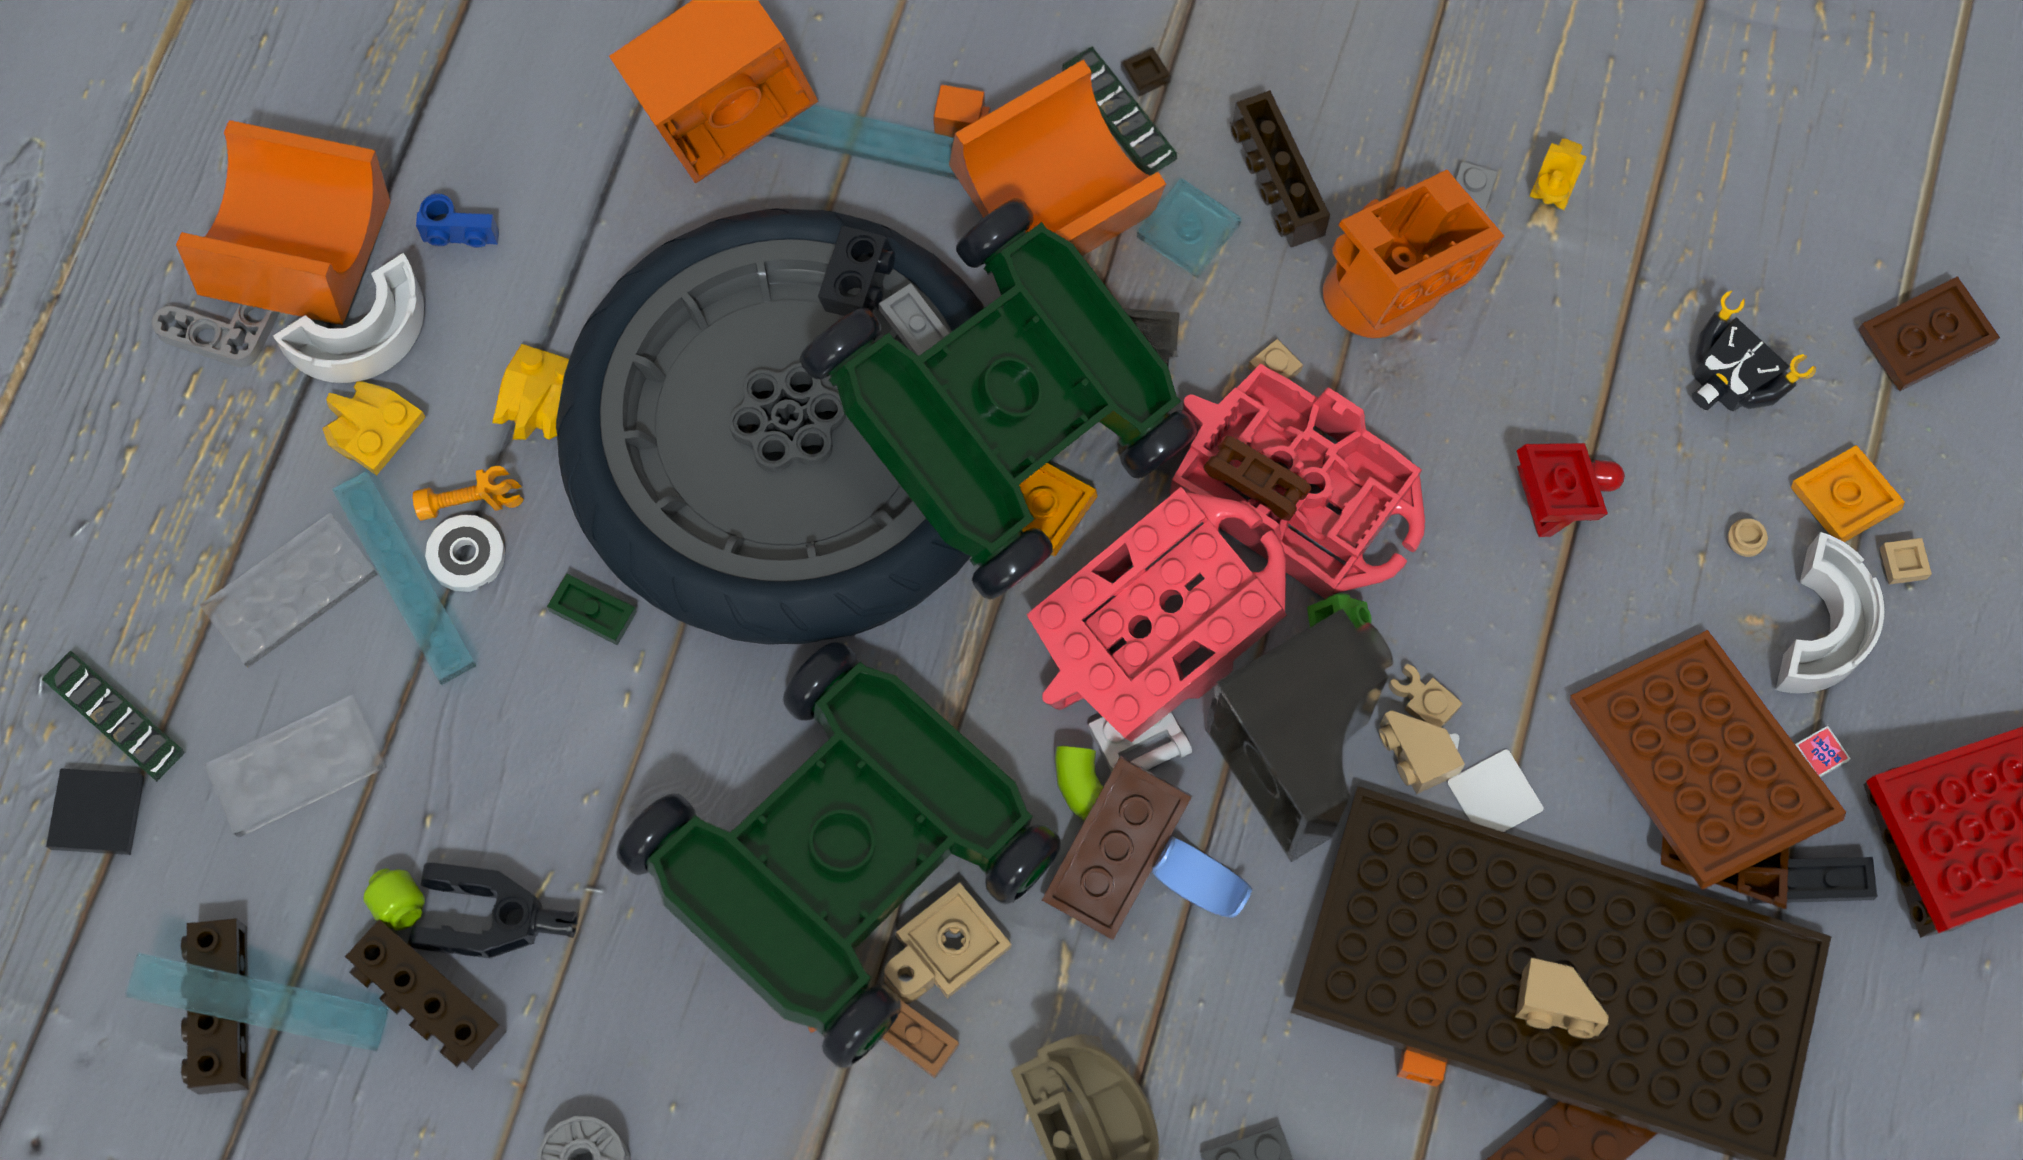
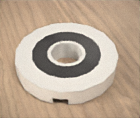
M459 515L446 519L434 529L427 541L425 557L430 572L441 585L453 591L471 592L479 589V586L487 582L489 584L498 576L504 565L506 550L500 533L489 521L476 515ZM470 545L476 548V553L471 560L466 562L456 560V552L462 546Z

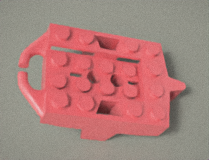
M1260 363L1219 404L1195 395H1187L1185 397L1182 410L1189 413L1198 426V433L1172 478L1170 495L1182 487L1185 492L1235 500L1251 507L1263 519L1254 529L1251 530L1243 521L1237 518L1223 520L1219 524V528L1267 560L1268 553L1260 539L1264 534L1272 530L1284 548L1286 573L1324 599L1336 593L1386 581L1394 577L1406 565L1407 560L1397 553H1394L1386 563L1380 566L1367 564L1363 559L1364 552L1393 514L1402 515L1409 525L1408 534L1402 545L1411 552H1415L1419 547L1425 532V514L1420 480L1422 469L1393 447L1367 431L1364 410L1336 391L1327 387L1319 397H1315L1293 381ZM1314 426L1337 440L1338 443L1334 444L1314 431ZM1228 435L1238 439L1271 460L1285 464L1291 472L1300 476L1309 484L1317 485L1321 492L1317 494L1308 493L1304 500H1299L1296 504L1297 511L1290 521H1286L1277 517L1270 508L1252 497L1249 500L1245 499L1227 487L1225 481L1210 477L1205 472L1203 466L1211 456L1217 455L1219 452L1218 445ZM1231 460L1229 464L1238 469L1242 462ZM1277 484L1274 491L1283 496L1286 489ZM1331 503L1342 511L1341 514L1338 515L1326 507V505ZM1290 524L1291 526H1293L1294 528H1296L1297 530H1299L1300 532H1302L1303 534H1305L1306 536H1308L1309 538H1311L1312 540H1314L1315 542H1317L1318 544H1320L1321 546H1323L1324 548H1326L1327 550H1329L1330 552L1344 560L1346 564H1342L1341 562H1339L1338 560H1336L1335 558H1333L1332 556H1330L1329 554H1327L1326 552H1324L1323 550H1321L1320 548H1318L1317 546H1315L1314 544H1312L1311 542H1309L1308 540H1306L1305 538H1303L1302 536L1288 528V525Z
M1180 487L1026 614L1060 670L1043 692V701L1057 710H1062L1085 699L1125 739L1133 742L1186 699H1199L1233 671V661L1287 616L1285 613L1286 559L1284 548L1276 534L1270 530L1260 539L1268 553L1267 566L1260 572L1250 571L1219 533V524L1227 518H1237L1252 530L1263 521L1261 516L1251 507L1241 502L1185 492ZM1201 522L1204 523V524L1201 525L1197 530H1195L1192 534H1190L1186 539H1184L1180 544H1178L1175 548H1173L1169 553H1167L1163 558H1161L1157 563H1155L1152 567H1150V568L1147 570V567H1148L1150 564H1152L1156 559H1158L1162 554H1164L1167 550H1169L1173 545H1175L1179 540H1181L1184 536H1186L1190 531H1192V530H1193L1196 526H1198ZM1201 574L1205 579L1189 591L1186 585ZM1120 576V578L1116 580L1113 584L1111 583L1114 579ZM1113 595L1115 596L1100 610L1093 614L1089 619H1087L1085 622L1083 621L1087 616H1089L1093 611H1095L1110 597H1112ZM1172 595H1181L1183 597L1182 607L1175 613L1166 612L1164 606L1166 600ZM1142 620L1151 621L1152 629L1149 635L1141 639L1135 638L1134 628L1136 624ZM1124 638L1127 643L1112 654L1109 649ZM1200 647L1213 653L1204 663L1187 677H1184L1180 663Z

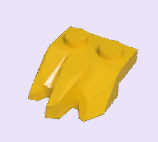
M521 344L504 372L492 423L504 424L508 420L514 421L516 425L512 440H526L536 428L541 429L543 436L548 440L556 437V419L564 373L569 359Z
M358 381L354 385L356 393L352 399L329 392L326 398L328 407L338 418L322 427L328 446L348 460H355L377 476L426 417L423 411L394 391Z

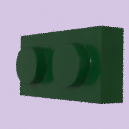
M567 573L547 605L549 612L615 645L619 644L637 613L634 606Z

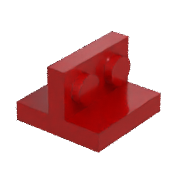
M1585 443L1525 444L1516 450L1520 461L1517 469L1539 537H1551L1574 521L1599 520L1608 514Z

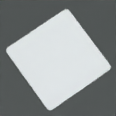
M1507 749L1448 780L1449 787L1470 822L1501 832L1511 829L1542 812L1544 809L1515 759Z

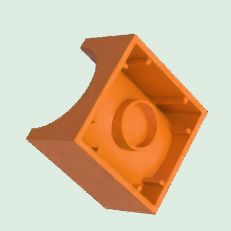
M692 0L609 56L695 184L819 102L785 38L758 0Z
M1084 59L956 132L949 161L950 168L983 218L1013 198L1022 199L1032 211L1034 218L1033 224L1027 230L1028 232L1042 222L1047 229L1071 242L1082 256L1153 215L1166 186L1159 172L1153 175L1142 172L1130 161L1115 141L1096 103L1091 84L1092 71Z
M229 120L224 130L228 152L227 178L223 199L216 219L204 237L181 232L176 243L197 295L300 317L306 315L310 319L343 325L391 202L376 151Z

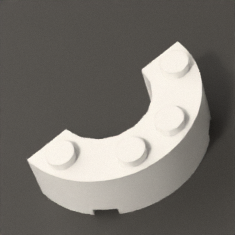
M404 253L371 273L376 284V300L371 311L360 322L346 328L329 329L315 324L305 315L273 335L285 357L303 373L322 381L334 383H352L370 379L396 365L405 357L416 342L424 318L423 294Z
M1820 532L1807 548L1800 583L1813 589L1825 601L1830 613V631L1827 637L1817 640L1796 639L1783 654L1775 689L1777 691L1811 693L1836 685L1851 674L1868 656L1876 645L1882 631L1884 600L1877 578L1871 576L1868 569L1862 563L1864 559L1858 552L1843 541L1823 532Z

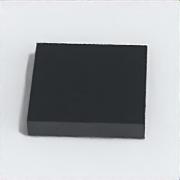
M60 768L46 847L50 850L131 855L144 777L140 773Z

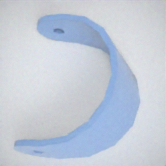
M1174 836L1169 839L1152 869L1155 877L1166 887L1191 903L1223 917H1236L1245 906L1252 892V887L1240 876L1209 855Z

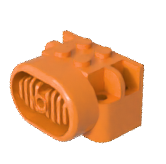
M1444 170L1407 189L1402 186L1382 201L1378 199L1372 200L1361 211L1342 219L1338 224L1344 231V234L1336 239L1332 248L1333 255L1337 261L1323 284L1325 305L1336 322L1346 330L1366 338L1388 337L1406 328L1428 313L1438 304L1443 296L1471 281L1504 238V234L1448 170Z

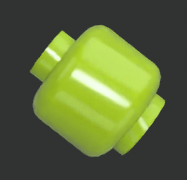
M386 868L371 876L369 885L364 891L363 901L376 922L380 919L390 929L400 931L412 926L420 919L425 896L408 871Z

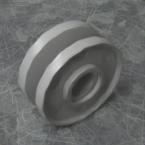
M574 1116L560 1121L546 1133L537 1154V1160H576L580 1154L585 1152L592 1153L593 1160H631L626 1142L608 1123L591 1116Z

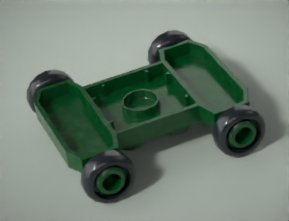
M1013 198L989 213L966 232L956 245L959 257L968 267L978 268L983 264L986 265L983 269L988 275L993 273L1001 296L920 356L895 340L890 333H887L875 342L874 340L881 333V324L876 316L864 307L857 308L842 317L814 339L800 355L802 367L812 378L819 380L831 376L829 382L833 387L837 385L844 414L944 542L972 557L969 561L973 566L978 564L979 568L974 572L972 582L978 592L986 599H995L1008 591L1048 559L1053 551L1050 539L1041 529L1030 528L1025 532L1022 531L1023 528L1035 519L1029 512L1019 485L1095 424L1100 422L1121 437L1118 442L1122 447L1127 446L1121 454V464L1130 476L1137 479L1147 476L1190 443L1198 433L1196 422L1186 411L1177 410L1169 414V411L1181 401L1176 395L1169 368L1071 242L1047 229L1042 222L1029 232L1027 231L1033 224V213L1027 204L1019 198Z
M832 642L820 648L807 659L791 678L783 695L785 708L796 719L801 721L815 719L822 725L829 738L826 743L731 832L701 820L696 815L691 803L680 794H668L655 800L631 823L619 841L616 854L621 864L632 874L650 873L655 878L664 906L782 1018L816 1029L824 1037L822 1050L825 1056L835 1066L847 1068L863 1058L882 1039L898 1018L902 1007L899 997L889 987L879 984L869 988L871 977L863 969L854 950L951 854L978 865L980 870L988 874L985 880L987 892L999 903L1009 904L1023 896L1046 872L1060 851L1061 841L1058 834L1046 824H1037L1030 827L1033 816L1027 811L1016 782L896 675L866 667L861 661L858 663L856 654L846 644Z

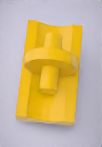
M1562 138L1559 145L1551 143L1529 197L1542 199L1546 204L1554 203L1557 208L1564 210L1587 156L1580 154L1583 146L1566 138Z

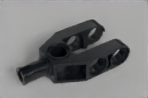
M425 863L421 877V886L442 892L497 898L492 909V926L488 931L482 930V934L455 931L451 926L442 925V929L412 925L408 945L421 950L491 959L534 944L535 936L539 933L563 935L573 938L576 933V928H573V925L578 923V913L576 911L568 912L542 908L541 902L535 895L498 870L441 863ZM512 910H523V917L519 923L510 926L506 925V917Z

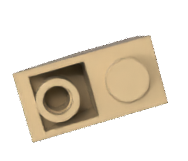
M1393 710L1384 714L1380 722L1381 728L1378 730L1380 739L1388 751L1393 749L1399 761V764H1397L1399 775L1405 785H1412L1416 795L1460 774L1465 763L1445 728Z
M1531 958L1523 969L1516 1010L1517 1018L1527 1020V1024L1536 1028L1547 1029L1555 1026L1568 1029L1569 1034L1579 1038L1599 1036L1608 1025L1609 1016L1573 967Z

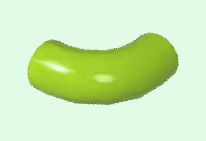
M1056 746L1057 786L1069 809L1085 821L1104 787L1096 775V751L1086 748Z

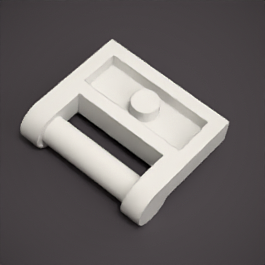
M1172 712L1133 742L1125 739L1103 717L1088 724V729L1111 772L1120 755L1164 734H1167L1170 742L1131 760V762L1145 770H1149L1176 756L1183 758L1192 753L1190 743L1178 726Z

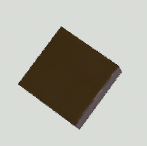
M1154 47L1121 62V70L1138 97L1170 83L1171 75Z

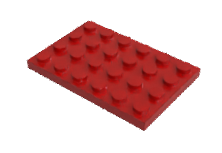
M2023 727L1874 775L1866 780L1938 934L2023 903Z

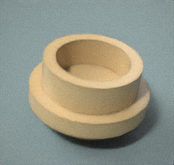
M1740 519L1730 527L1727 540L1735 553L1744 557H1753L1764 550L1767 545L1768 535L1764 526L1759 521Z

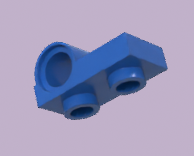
M432 194L422 201L419 212H417L416 227L423 242H428L435 246H445L449 243H465L471 247H484L486 244L498 245L499 230L493 214L456 213L451 199L443 194ZM447 214L442 220H433L438 215Z

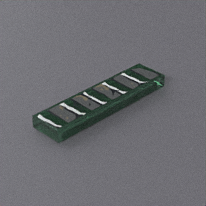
M1093 46L1062 64V71L1084 59L1092 71L1091 84L1094 97L1109 131L1142 172L1153 175L1177 160L1178 153Z
M71 650L42 678L47 685L156 782L186 753Z

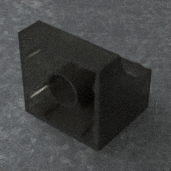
M1343 609L1217 681L1205 726L1207 734L1291 862L1332 838L1351 797L1343 771V745L1358 730L1369 723L1389 677L1384 670L1393 665L1391 651L1380 632L1370 623H1366L1356 629Z

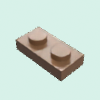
M900 1000L901 1012L881 1040L935 1079L960 1044L953 1037Z

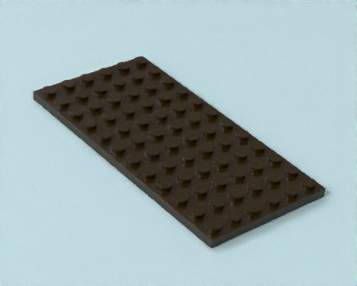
M1357 786L1290 1013L1403 1050L1418 1053L1479 1075L1740 1160H1785L1831 936ZM1531 958L1574 968L1609 1016L1608 1025L1599 1036L1579 1038L1569 1034L1568 1029L1555 1026L1547 1029L1536 1028L1527 1024V1020L1516 1017L1522 972Z

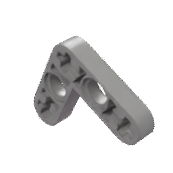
M239 304L230 324L176 306H165L156 311L151 323L160 340L166 344L235 367H247L253 364L259 357L280 312L265 309L266 315L262 321L250 323L246 319L247 314L257 307ZM176 319L180 327L187 329L186 335L182 329L170 327L167 331L163 325L165 323H172ZM242 328L248 332L246 336L242 331ZM213 329L216 334L210 343L203 345L196 342V337L200 331ZM245 342L248 349L239 350L236 354L233 347L241 346Z

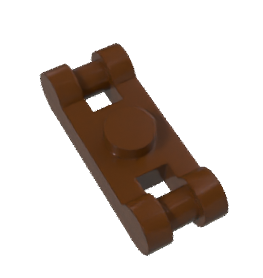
M1228 435L1218 445L1219 452L1217 455L1211 456L1203 466L1205 472L1210 477L1227 482L1267 506L1277 517L1286 521H1290L1297 511L1296 504L1298 501L1304 500L1311 491V486L1306 480L1238 439ZM1231 460L1242 462L1238 469L1229 464ZM1277 484L1286 489L1283 496L1274 491Z

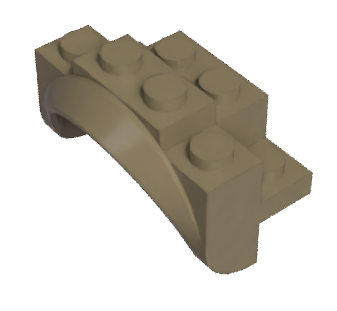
M1078 1034L1058 1040L1037 1049L1038 1057L1011 1069L1047 1160H1158V1131L1147 1098L1130 1072L1116 1058L1104 1050L1098 1036ZM1064 1080L1066 1081V1083L1069 1085V1087L1071 1088V1090H1072L1073 1092H1068V1089H1067V1087H1066V1084H1065Z

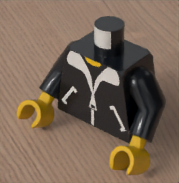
M1733 291L1726 292L1722 296V309L1720 312H1714L1700 332L1694 359L1698 368L1694 373V378L1701 386L1692 393L1694 402L1704 410H1709L1718 401L1729 411H1735L1742 406L1747 409L1772 406L1797 386L1796 381L1799 378L1809 379L1816 373V366H1812L1805 373L1798 372L1799 363L1808 356L1804 354L1795 356L1789 366L1737 317L1731 322L1729 318L1732 313L1740 312L1745 306V299H1743L1737 309L1732 310L1727 307L1726 300Z

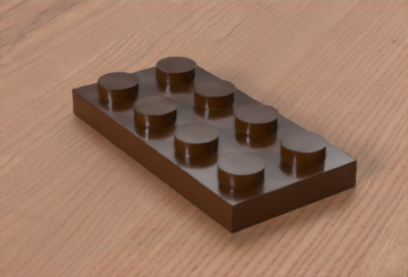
M1120 756L1044 894L1042 901L1114 940L1189 804L1192 795Z
M1559 1101L1486 1160H1626L1658 1133Z

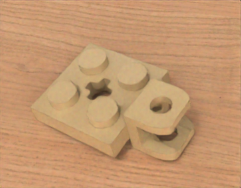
M959 882L896 932V937L905 948L887 963L884 969V983L906 1004L920 998L934 987V983L948 999L1011 949L1012 944ZM949 931L953 935L959 932L963 934L964 938L961 940L962 948L958 950L953 947L947 949L944 946L946 943L944 934ZM903 975H908L912 979L910 981L904 982L900 980L899 977Z

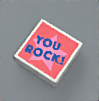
M1829 726L1822 728L1795 744L1820 778L1846 764L1851 759Z

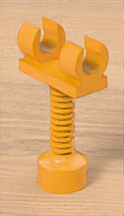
M492 466L486 472L483 469L476 470V486L439 494L434 493L432 488L428 487L413 491L412 499L415 513L418 519L423 521L437 518L438 510L441 508L482 499L495 511L502 510V505L509 508L517 507L524 499L520 495L512 496L511 498H505V495L510 489L523 487L513 479L503 480L497 485L493 481L497 476L510 474L501 466Z

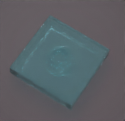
M1181 178L1137 231V238L1198 278L1240 226L1242 218Z

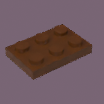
M1958 276L1862 323L1858 329L1899 391L1994 345L2000 338Z

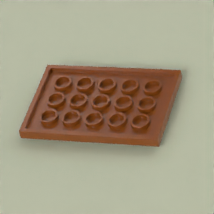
M1708 630L1570 695V705L1702 890L1845 819V809Z

